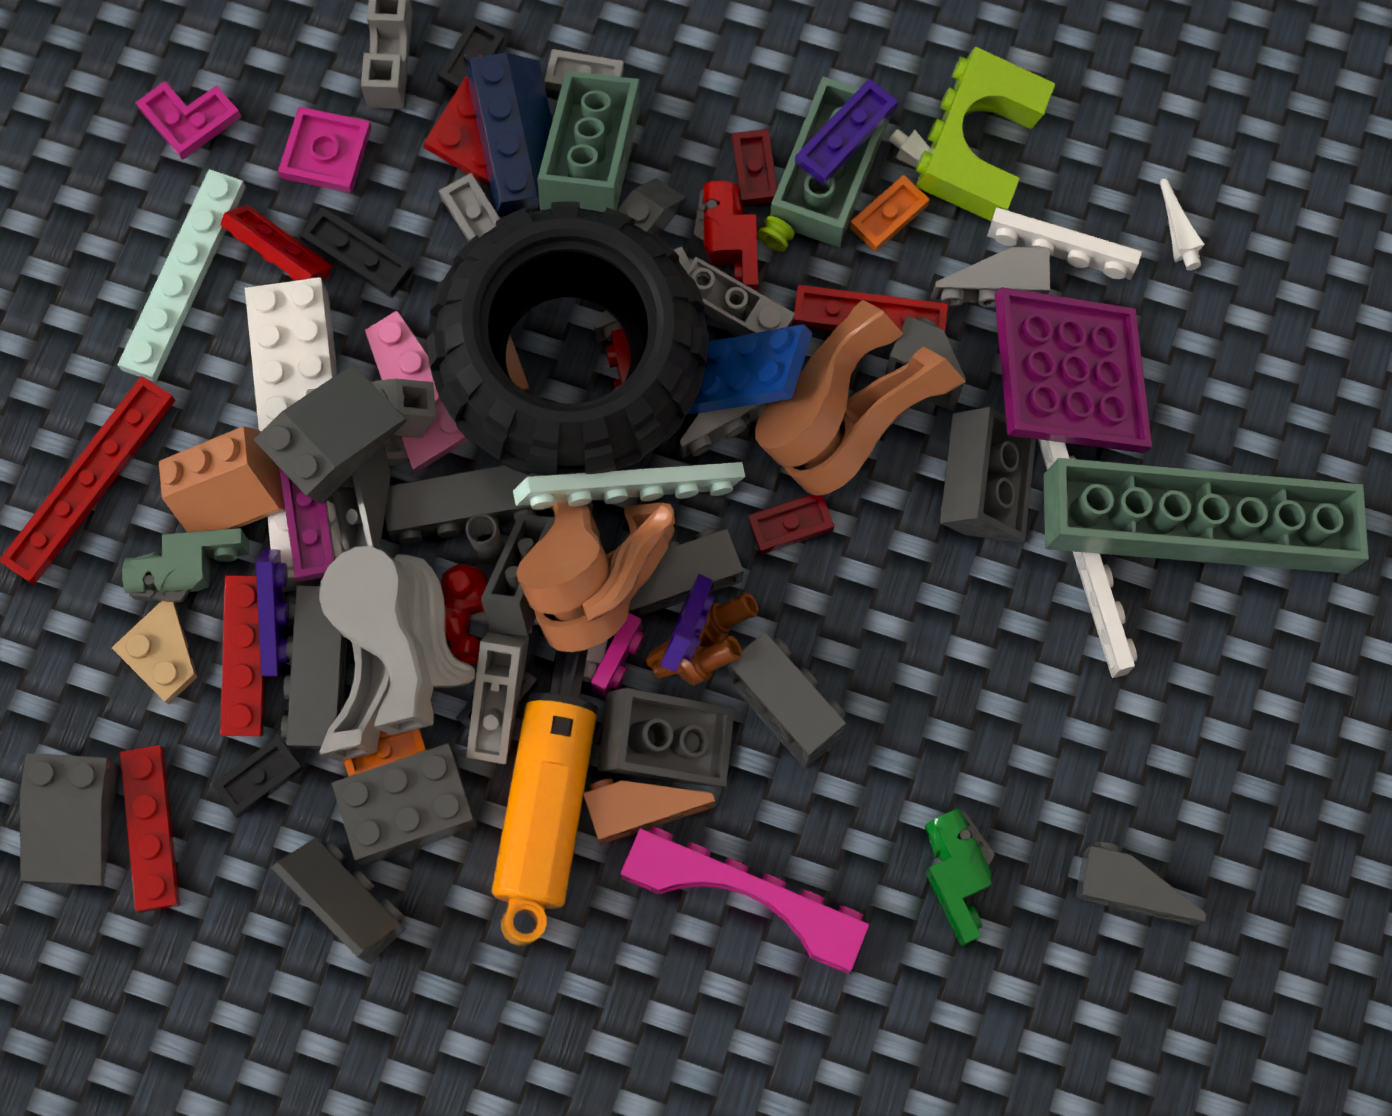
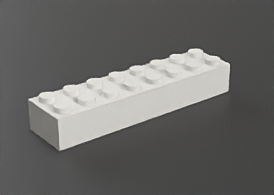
M321 277L245 288L259 431L264 430L283 410L306 396L308 389L318 388L337 375L329 295ZM331 495L327 499L336 559L345 551L333 496ZM285 510L268 516L270 548L281 551V563H286L288 569L286 587H282V591H294L296 586H320L322 578L297 582L295 579Z

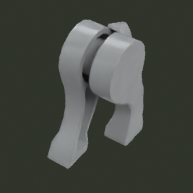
M371 546L354 547L340 554L328 566L320 584L319 600L322 611L333 626L344 637L351 640L355 660L354 681L350 695L340 714L329 727L320 749V755L341 762L377 753L380 731L394 735L433 725L434 712L431 704L433 688L467 685L475 679V670L470 664L455 658L448 647L445 634V600L441 583L434 570L424 559L397 554L395 558H392L382 550Z

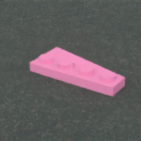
M398 311L365 330L382 380L397 378L434 383L428 355ZM435 384L436 418L422 438L401 436L414 474L469 441L456 427L455 421L441 402Z

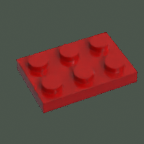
M466 75L425 140L423 148L464 173H472L476 180L488 186L489 178Z

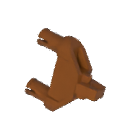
M744 593L742 596L722 605L712 603L706 616V623L699 636V643L691 660L688 661L682 658L676 672L660 666L670 638L649 652L646 663L651 667L658 679L679 673L683 680L694 686L709 680L714 670L741 660L742 650L738 641L733 636L727 635L731 630V626L757 616L759 609L756 600L750 593Z

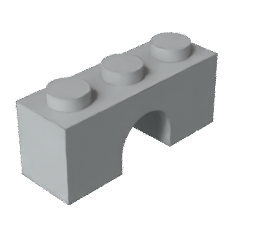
M369 0L367 22L370 30V53H364L361 76V89L367 108L404 109L413 13L410 0Z

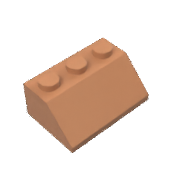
M242 426L159 461L162 499L187 532L236 529L285 510L279 466L253 440L261 431Z

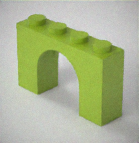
M975 46L967 59L961 56L953 71L952 77L957 79L954 89L949 87L940 105V108L945 110L941 120L936 119L928 135V140L932 141L929 152L924 150L917 163L915 171L920 173L916 187L992 222L996 207L1008 210L1020 178L981 160L970 150L963 135V118L972 112L989 111L1032 129L1044 115L1055 83Z

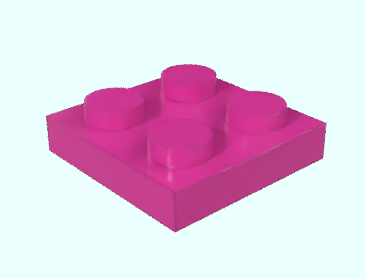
M299 106L279 166L278 173L280 178L352 194L372 130L370 121Z

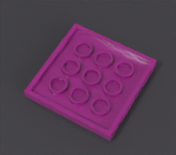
M1001 287L994 296L1007 434L1009 436L1145 453L1151 449L1152 440L1136 309Z

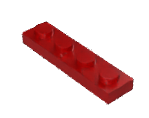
M798 285L795 316L793 319L794 326L804 324L810 328L834 331L849 316L852 309L860 301L864 300L881 309L900 330L907 316L914 319L918 317L926 318L934 322L937 328L944 330V332L946 329L948 303Z
M225 575L220 736H264L265 676H261L257 577Z
M157 745L121 751L120 759L135 911L143 913L180 906L164 748Z

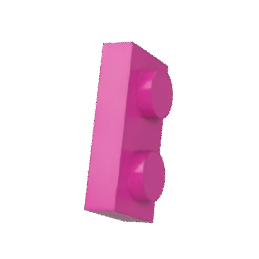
M628 613L626 622L616 633L591 681L593 691L606 697L607 692H610L611 688L618 690L628 670L623 665L630 653L634 655L638 653L646 635L641 632L643 629L641 618Z

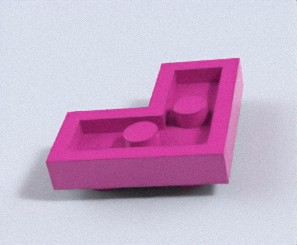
M166 81L135 102L139 110L182 160L242 118L238 109L217 85L188 106L184 104Z

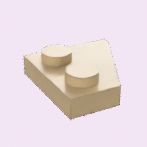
M161 601L124 635L112 649L169 705L198 676L193 660L189 655L186 635L181 628L176 611L178 609L176 602Z

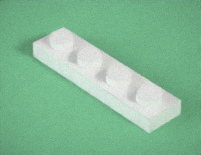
M997 207L987 235L1005 246L1017 245L1030 248H1050V256L1067 260L1074 267H1090L1103 271L1106 276L1114 279L1126 278L1131 280L1142 254V251Z

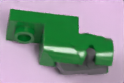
M958 808L930 821L924 826L929 836L935 859L939 857L941 860L940 863L929 867L925 873L960 946L963 947L980 938L981 935L978 929L982 928V922L973 905L966 906L964 900L988 889L992 885L989 864L995 854L966 812Z

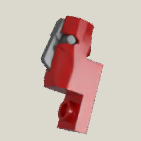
M729 181L708 182L700 192L694 238L704 243V249L711 264L734 265V279L758 292L756 214L744 215L739 196V186Z

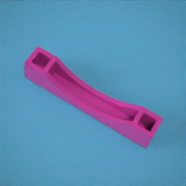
M651 827L649 832L639 829L621 871V878L659 895L677 889L708 887L726 889L748 896L768 907L785 921L800 939L811 959L846 974L851 972L869 926L868 923L861 921L863 914L845 906H840L838 911L823 905L825 900L823 897L807 890H802L800 895L786 890L787 883L774 876L764 874L762 879L747 873L748 866L736 860L726 858L724 863L710 858L711 851L700 845L689 842L686 848L672 842V834L659 828Z

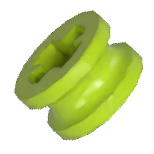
M768 216L764 220L765 227H761L758 230L757 236L769 248L784 252L788 247L787 240L793 239L795 231L785 221L774 216Z

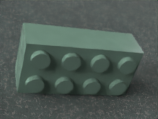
M574 71L565 72L538 175L540 210L551 209V202L568 201L580 202L581 209L605 212L606 207L617 211L640 113L639 79Z
M822 77L771 203L770 216L777 217L788 223L795 233L840 248L888 126L890 116L826 184L822 185L795 163V156L859 90V88Z

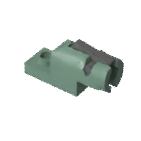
M241 528L163 534L162 555L161 552L157 551L124 559L122 580L125 593H129V597L135 600L181 603L189 592L201 591L210 587L211 558L220 562H231L237 560L238 556L249 555V540Z

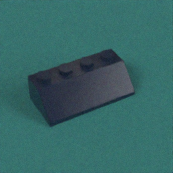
M507 52L469 58L466 75L495 211L497 215H504L525 208V211L540 209L538 175L552 125L540 61Z

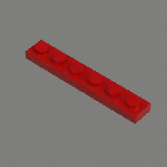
M141 376L0 558V563L35 585L176 401L174 397Z

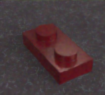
M769 129L732 133V146L742 206L772 203L777 191Z
M811 494L748 515V523L760 555L832 532L835 527L823 495L816 496Z

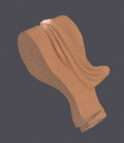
M864 300L860 301L852 309L849 316L836 327L828 339L811 356L799 375L792 399L769 402L761 413L755 427V439L758 444L779 465L783 466L787 473L807 493L816 496L829 494L851 480L862 467L884 432L907 409L928 397L947 394L966 382L946 358L923 346L914 353L906 365L877 379L848 398L851 374L859 364L860 359L873 349L891 344L903 335L902 331L881 309Z
M568 502L555 503L552 506L555 515L553 526L545 537L521 560L516 571L519 584L530 607L535 610L538 623L550 646L558 651L565 652L587 650L605 642L620 630L626 622L630 601L637 591L650 579L657 565L667 552L669 542L673 538L675 519L674 509L671 504L651 503L625 506L624 513L629 525L630 534L620 546L608 554H605L601 545L599 528L591 514L593 509L592 502L578 507H570Z

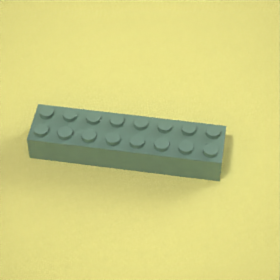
M1058 458L1044 473L1045 549L1348 574L1369 560L1363 484Z

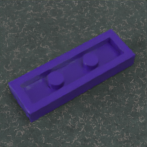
M868 79L797 153L795 163L822 185H825L896 110L898 100L871 79Z
M264 549L256 560L261 676H278L284 664L290 661L286 656L287 639H284V625H287L289 621L288 601H283L282 587H286L288 569L286 563H281V551L279 549Z
M698 574L683 604L660 666L676 672L682 658L688 661L691 660L699 643V636L706 623V616L714 601V597L708 595L713 582L712 579Z

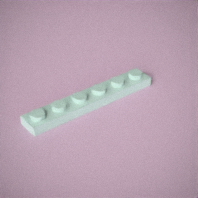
M210 169L208 170L117 364L122 371L139 377L143 376L153 382L157 381L226 232V229L220 225L224 212L236 209L246 186L242 180Z
M742 462L620 470L599 474L576 473L526 477L513 490L516 506L531 505V508L534 510L552 507L555 503L568 502L570 507H578L589 504L592 500L603 499L606 504H616L627 500L629 497H640L641 501H653L669 494H675L676 498L683 499L695 496L699 492L710 491L711 496L730 493L733 491V486L746 476Z

